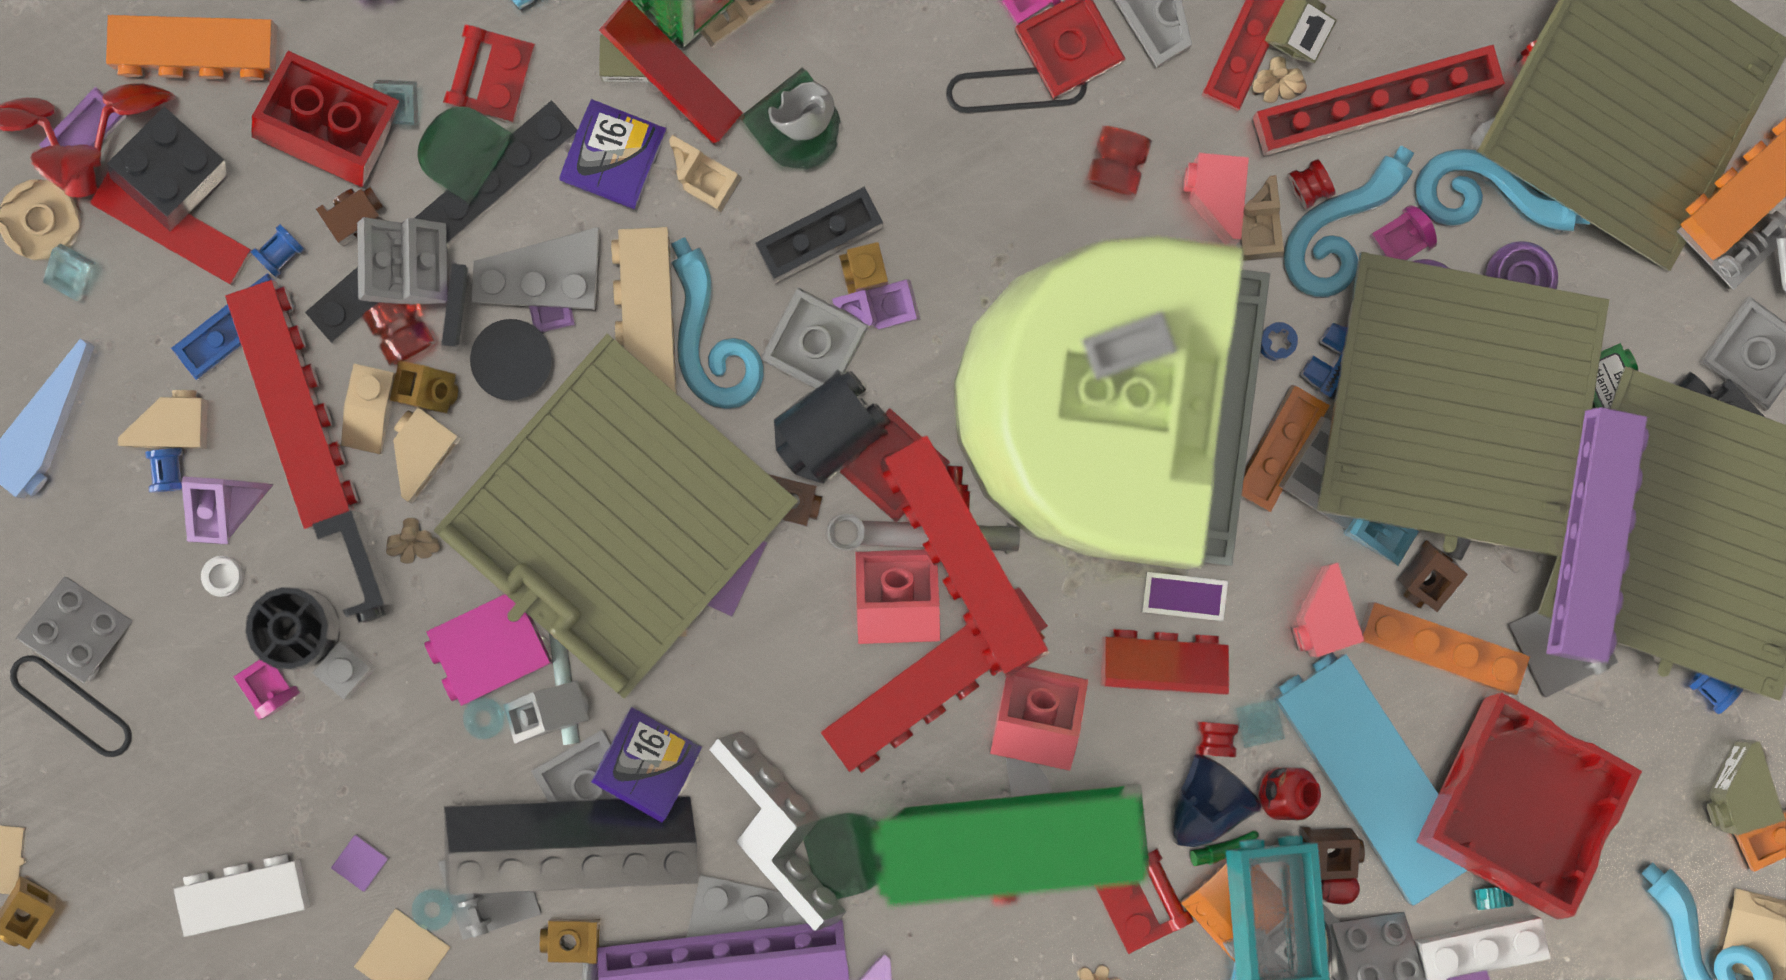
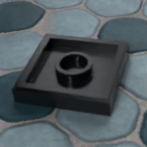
M452 263L441 343L442 350L456 352L459 349L469 274L467 265Z

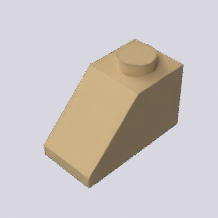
M353 364L344 404L341 446L382 454L394 402L390 401L396 373Z
M172 390V397H160L118 437V446L125 448L207 449L208 400L197 398V391Z
M419 407L414 413L410 410L406 411L394 428L398 432L393 442L401 497L409 503H414L461 440L458 435Z

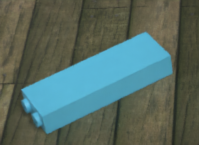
M1331 652L1312 664L1316 671L1303 680L1297 674L1278 687L1281 694L1275 697L1274 700L1407 903L1414 906L1468 870L1416 842L1437 799L1438 793L1347 654H1341L1336 657Z

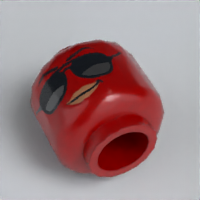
M1297 767L1272 768L1262 779L1258 792L1263 810L1269 817L1275 820H1305L1313 814L1321 799V789L1313 774L1305 768Z

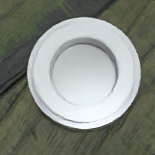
M216 556L204 565L201 572V581L204 588L210 594L227 597L235 594L241 588L244 581V572L239 562L228 556Z

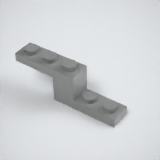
M742 731L718 738L709 750L762 808L738 838L737 844L814 931L838 923L847 911L839 904L834 893L824 887L810 871L809 865L794 853L820 819L810 809L806 799L792 789L784 780L781 771L767 761L758 751L755 742L745 736Z

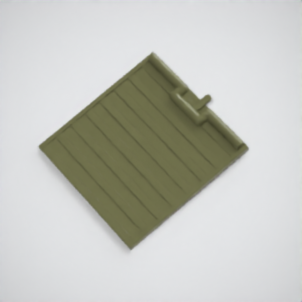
M1558 0L1477 152L1661 268L1671 271L1687 242L1677 232L1682 227L1680 224L1690 215L1685 209L1701 194L1704 193L1709 198L1716 188L1714 182L1724 173L1786 58V37L1730 0Z
M1361 252L1358 260L1316 511L1445 535L1443 549L1447 553L1455 551L1459 537L1487 544L1562 557L1585 411L1592 409L1610 299Z
M607 333L433 531L516 603L507 615L511 622L518 621L526 612L617 694L625 699L798 503V500Z
M1624 367L1609 409L1647 417L1646 428L1649 432V439L1646 449L1641 453L1639 469L1642 470V482L1639 490L1635 493L1633 503L1636 521L1632 532L1628 534L1626 550L1629 552V564L1626 572L1622 574L1620 585L1623 603L1620 612L1615 616L1613 629L1616 633V643L1661 658L1657 668V673L1661 677H1666L1670 674L1674 663L1763 697L1780 701L1786 686V425L1629 367ZM1557 556L1537 613L1549 619H1552L1560 572L1562 557Z

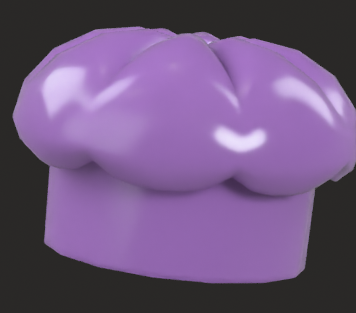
M1526 241L1512 242L1498 249L1489 260L1485 276L1557 289L1559 277L1557 266L1552 256L1541 246Z

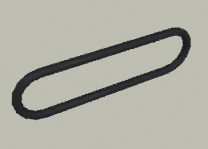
M1036 67L969 72L956 75L950 80L946 96L949 104L955 110L963 113L1065 106L1075 104L1084 97L1087 91V82L1081 85L1078 95L1071 99L963 107L955 102L952 95L954 85L960 80L1039 73Z
M31 655L21 657L13 664L10 670V680L17 692L85 744L105 757H116L127 750L131 742V733L126 723L43 659ZM28 661L41 665L117 723L125 734L123 745L115 751L102 749L22 688L16 679L18 667Z

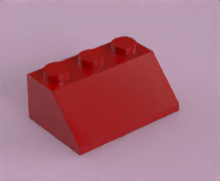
M288 50L252 115L251 137L363 188L380 156L399 106V100Z
M1113 629V637H1103L1101 686L1229 695V645L1219 644V636L1195 635L1193 643L1178 642L1179 633L1154 632V640L1137 639L1138 631Z

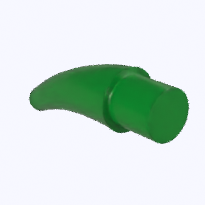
M1254 830L1229 841L1206 845L1204 848L1192 850L1190 852L1191 862L1193 866L1218 863L1226 859V850L1238 849L1240 847L1239 841L1257 839L1259 833Z

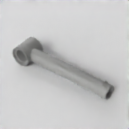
M840 514L835 516L827 526L829 542L835 548L843 551L853 550L859 545L923 547L922 544L929 540L922 526L914 530L910 522L861 521L854 515ZM843 520L853 522L857 528V536L849 544H841L834 535L836 525ZM1008 522L1007 526L978 525L992 550L1006 551L1005 554L1019 551V527H1015Z

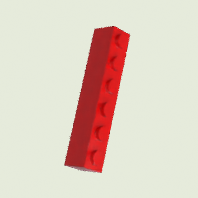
M1493 44L1263 109L1255 113L1253 121L1263 155L1267 156L1493 92L1501 88L1505 82Z
M269 280L225 295L303 528H312V524L350 510L354 511L353 504L358 503L357 494L352 481H344L340 466L345 464V459L338 441L331 443L326 428L332 425L331 417L324 402L318 404L313 388L319 387L318 379L312 364L305 365L300 350L306 348L299 325H291L287 311L293 309L286 287L279 288L277 281Z
M924 436L885 458L884 460L889 469L882 474L894 494L900 491L904 494L909 505L902 508L914 530L922 526L929 539L922 545L932 563L936 565L942 562L949 574L948 577L942 580L953 600L962 598L969 612L962 616L973 636L975 637L982 633L989 648L982 652L994 673L1002 669L1007 678L1050 654L928 436Z
M1020 587L1014 589L1042 640L1046 637L1041 631L1048 627V625ZM965 625L820 733L849 772L857 767L860 773H863L881 759L876 753L889 743L894 749L914 735L909 729L921 719L928 725L947 711L943 706L944 702L955 694L959 700H962L979 687V684L976 682L978 677L988 670L994 676L1002 669L994 673L982 652L989 648L982 633L974 637L968 625Z

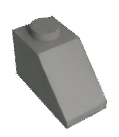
M578 680L532 692L503 705L514 744L589 720L587 715L588 700L584 691L580 689Z

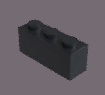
M864 186L757 241L755 244L774 282L777 283L882 229L883 221Z

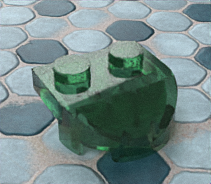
M803 67L739 118L762 149L777 163L784 167L810 169L826 161L838 145L837 137L841 120L836 107L834 106L832 118L825 130L810 140H793L781 133L771 123L768 113L769 107L778 109L781 106V94L783 91L790 92L801 83L814 81Z
M468 107L449 108L440 113L423 133L418 145V162L425 174L435 184L442 186L470 204L514 135L474 109Z
M845 811L821 818L803 840L812 873L824 887L834 893L837 900L864 893L877 885V872L884 867L883 855L875 854L873 844V829L879 826V821L861 811Z

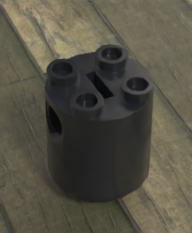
M839 369L836 370L821 386L808 392L774 419L776 451L795 475L825 484L857 459L871 443L888 435L885 427L891 423L890 419L877 403H872L869 406L861 395L866 391V388L852 371L849 372L847 370L843 374Z
M281 587L266 592L254 602L247 615L245 633L250 649L260 661L278 669H305L319 664L334 648L338 640L340 621L335 609L324 596L311 589ZM297 626V630L291 639H287L288 634Z

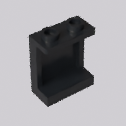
M350 510L312 524L317 540L329 542L343 537L363 592L364 602L344 609L345 618H357L358 623H366L386 616L385 608L394 605L362 513Z

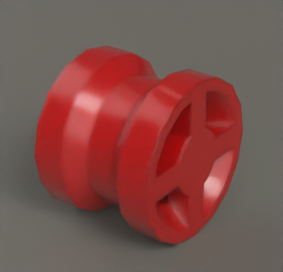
M1319 159L1310 162L1308 168L1303 171L1294 170L1288 174L1292 188L1306 210L1314 206L1317 199L1321 197L1330 198L1336 195L1331 178Z
M1198 721V730L1202 735L1201 743L1196 747V754L1236 757L1237 749L1233 745L1234 736L1238 733L1239 725Z

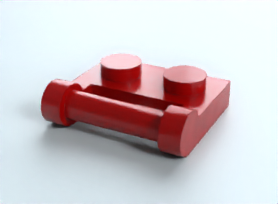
M464 25L461 36L465 38L451 90L446 91L443 103L514 124L536 45L476 26ZM481 43L492 47L478 97L474 99L467 97L466 93Z
M1158 848L1148 852V875L1170 919L1159 924L1139 883L1095 887L1128 954L1194 922L1191 914L1188 911H1184L1160 863L1163 857Z

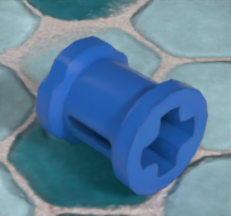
M281 224L276 227L277 232L260 249L254 248L251 251L256 259L276 278L281 274L279 269L296 253L301 254L305 250Z
M1276 322L1269 325L1263 330L1260 353L1271 361L1286 359L1296 350L1298 345L1296 331L1284 322ZM1281 332L1285 335L1283 343L1287 345V349L1280 348L1275 352L1270 348L1272 340L1268 336L1269 334L1275 336Z
M182 448L145 452V458L150 460L152 485L149 486V493L182 490L179 456L183 455Z
M1697 673L1688 684L1692 690L1697 689L1714 705L1713 711L1716 714L1725 711L1743 691L1739 687Z

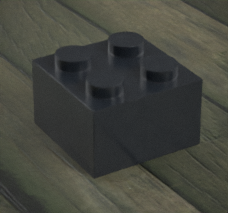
M163 107L107 162L110 179L169 231L227 175L225 160L166 107Z

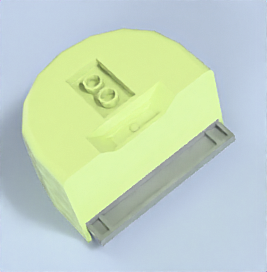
M1153 236L1100 241L1085 245L1014 279L973 325L953 382L957 443L983 496L1029 537L1085 556L1179 569L1201 567L1202 562L1232 566L1270 273L1241 269L1242 247ZM1163 311L1177 352L1095 380L1082 339Z

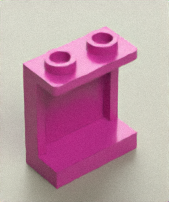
M506 594L426 631L430 640L424 642L425 648L434 665L441 662L447 675L446 678L442 679V683L452 702L458 699L461 706L466 705L536 670L553 664L532 617L525 612L516 622H511L508 619V612L516 603Z

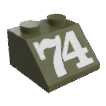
M1747 739L1735 741L1709 791L1712 802L1707 804V810L1714 827L1720 826L1721 832L1742 835L1786 821L1760 741Z

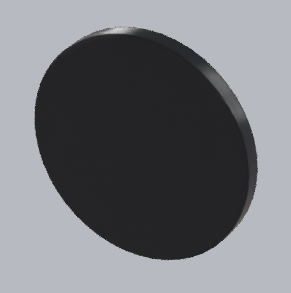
M504 319L490 324L477 336L471 349L470 366L476 382L485 392L501 400L515 401L533 395L545 384L552 367V353L547 339L535 326L518 319Z

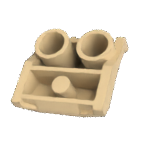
M1734 888L1733 908L1723 950L1737 945L1753 948L1770 965L1774 980H1786V900ZM1741 963L1733 965L1735 973L1753 977L1751 970L1746 965Z

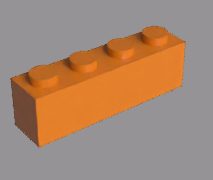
M108 15L106 64L113 69H118L119 76L141 77L143 70L158 71V76L165 78H182L183 71L199 72V77L205 79H223L224 72L240 73V79L264 80L265 74L276 73L277 25L271 19Z
M1786 117L1771 129L1776 136L1770 142L1765 144L1760 140L1743 155L1747 161L1744 166L1738 171L1732 166L1714 182L1719 188L1709 198L1704 193L1701 194L1685 209L1690 215L1680 225L1712 260L1727 252L1786 197Z
M1369 602L1360 627L1364 642H1361L1363 644L1509 695L1518 694L1530 659L1528 655L1376 602Z

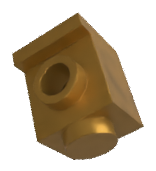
M879 242L847 249V254L839 255L848 294L888 285Z
M398 361L390 401L447 414L449 406L454 404L458 397V387L454 383L456 374L425 365ZM414 373H416L417 376L415 380L412 396H409Z
M20 876L16 886L0 909V939L11 946L17 947L21 945L30 950L55 911L56 895ZM19 908L29 914L27 916H19L15 911Z
M550 919L548 921V928L540 929V953H548L547 962L596 964L598 962L597 948H599L600 919ZM566 934L572 935L576 940L575 947L570 950L565 949L561 945L562 936Z

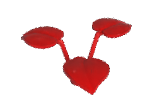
M140 83L125 84L109 90L102 96L103 103L106 106L102 109L94 146L86 144L60 146L53 128L46 118L55 113V106L40 98H18L0 104V130L17 131L30 128L36 124L42 126L51 146L43 147L32 153V165L41 175L61 189H64L67 196L86 197L97 191L95 167L101 166V149L109 116L114 112L119 115L141 113L168 101L176 100V95L163 88Z

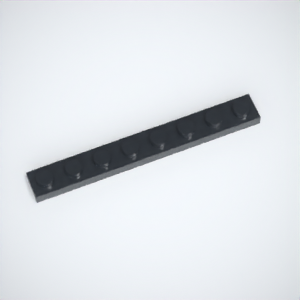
M552 100L549 101L419 213L415 219L446 223L447 247L576 135L577 128ZM357 267L305 313L326 338L334 344L382 302L358 300Z

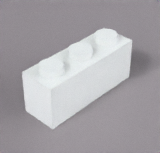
M284 854L263 859L265 867L249 871L248 864L245 863L223 868L225 876L209 880L207 872L184 877V885L174 888L184 937L309 908L310 903L300 859L289 861L288 855Z
M1536 915L1414 940L1426 980H1446L1447 978L1485 970L1490 972L1551 959L1542 918Z

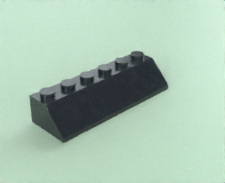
M678 796L663 822L656 820L621 799L444 806L446 889L450 895L698 883L697 840L690 796Z

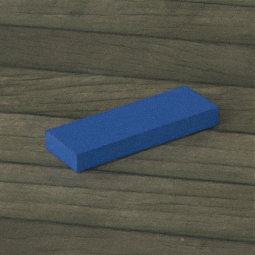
M267 273L250 287L274 279ZM228 304L171 348L197 381L242 347Z

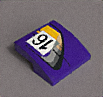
M591 99L565 160L559 180L635 209L650 176L651 167L665 138L667 128Z
M631 707L626 713L612 744L605 752L591 783L656 820L663 822L678 797L702 747Z

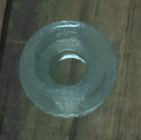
M476 699L466 707L463 723L466 730L472 736L479 739H488L501 731L504 725V712L501 706L492 699ZM480 711H487L491 716L490 723L485 727L480 726L476 721V716Z
M436 889L423 891L415 898L412 904L413 919L418 926L425 930L433 931L443 928L449 923L453 914L450 898L444 892ZM429 902H435L440 907V913L435 918L429 917L425 912V907Z

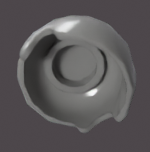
M815 81L801 83L790 92L783 91L781 94V106L778 109L769 107L768 113L771 123L781 133L793 140H810L822 133L828 126L835 109L834 99L826 87Z

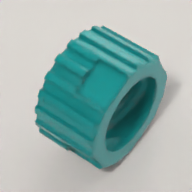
M1499 887L1475 890L1478 910L1514 906L1513 895Z

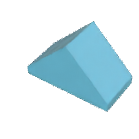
M1353 519L1343 534L1399 566L1419 531L1417 529Z

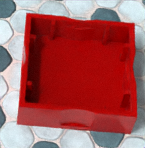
M1500 692L1484 698L1416 842L1556 920L1575 917L1598 868L1604 843L1612 829L1619 822L1642 770L1593 743L1569 735L1551 719Z

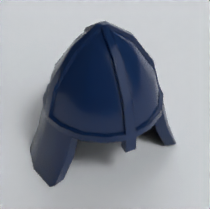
M1195 755L1174 806L1173 831L1175 843L1179 846L1194 848L1212 843L1225 833L1230 832L1245 819L1260 812L1261 804L1251 789L1226 767L1206 756Z

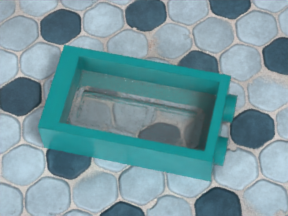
M1303 835L1278 837L1277 845L1265 846L1264 839L1239 841L1240 848L1226 850L1237 980H1330L1318 843L1303 842Z

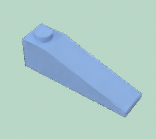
M79 339L0 438V485L17 498L25 499L28 494L31 497L34 496L47 481V477L44 474L52 463L95 347L89 341Z

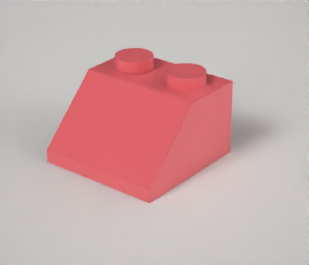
M1199 153L1194 162H1189L1188 167L1185 168L1183 191L1190 192L1189 203L1224 245L1236 246L1241 240L1249 157Z
M926 550L855 552L858 644L940 641L938 564L934 565Z
M1332 563L1322 566L1296 617L1298 627L1293 628L1294 637L1300 652L1307 651L1309 657H1319L1364 642L1339 564Z
M1025 667L1009 677H1005L990 754L1070 771L1080 735L1088 680L1031 667Z

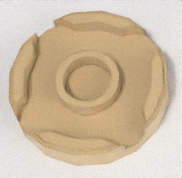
M28 180L16 185L4 197L0 206V233L4 242L16 254L31 260H51L63 255L76 242L81 229V211L75 197L67 196L64 189L48 180Z

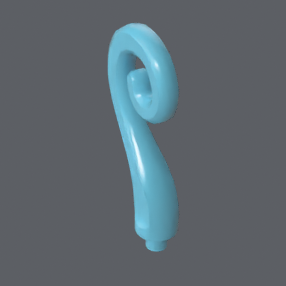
M1400 145L1393 158L1384 156L1372 177L1363 186L1318 204L1297 221L1286 242L1284 265L1290 281L1299 291L1313 297H1330L1339 294L1351 284L1357 272L1358 257L1355 248L1346 239L1334 235L1324 236L1313 247V256L1318 260L1327 257L1330 253L1337 254L1341 260L1339 271L1333 276L1326 278L1314 275L1307 268L1305 263L1307 246L1318 230L1325 225L1377 208L1399 193L1413 173L1407 167L1414 155L1411 150Z
M1454 149L1438 154L1430 159L1420 170L1416 180V197L1422 211L1430 219L1443 225L1456 226L1471 221L1478 214L1483 202L1480 186L1475 180L1465 176H1458L1452 181L1454 190L1462 193L1465 197L1461 207L1451 209L1439 201L1437 196L1439 180L1445 174L1456 170L1474 171L1487 177L1503 191L1522 213L1540 225L1561 231H1574L1575 224H1591L1549 196L1540 194L1528 183L1481 155L1477 150Z
M686 237L671 244L678 259L671 263L685 294L677 345L680 370L690 390L706 404L723 409L739 408L752 400L761 388L764 378V366L759 353L751 344L742 339L730 338L719 341L711 349L708 355V366L712 374L721 377L726 372V358L733 355L739 356L745 364L744 378L737 385L724 388L715 385L705 374L699 358V343L710 305L712 280L701 248L692 251Z
M1652 862L1641 874L1653 885L1648 892L1666 910L1672 920L1678 955L1686 979L1713 980L1702 960L1697 906L1689 888L1671 868L1664 874ZM1745 945L1731 946L1722 950L1714 962V972L1718 980H1736V975L1733 971V965L1736 963L1746 965L1751 970L1754 980H1774L1772 970L1766 959L1758 951Z

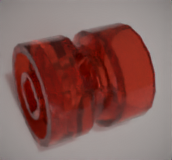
M1102 126L1096 146L1101 156L1092 159L1086 182L1114 193L1136 196L1142 177V172L1137 167L1146 163L1152 140L1125 129Z
M380 302L362 315L372 336L381 338L382 341L378 347L389 366L397 365L398 361H406L416 356L436 342L426 322L417 320L416 317L419 309L416 304ZM402 319L405 325L391 332L389 326Z

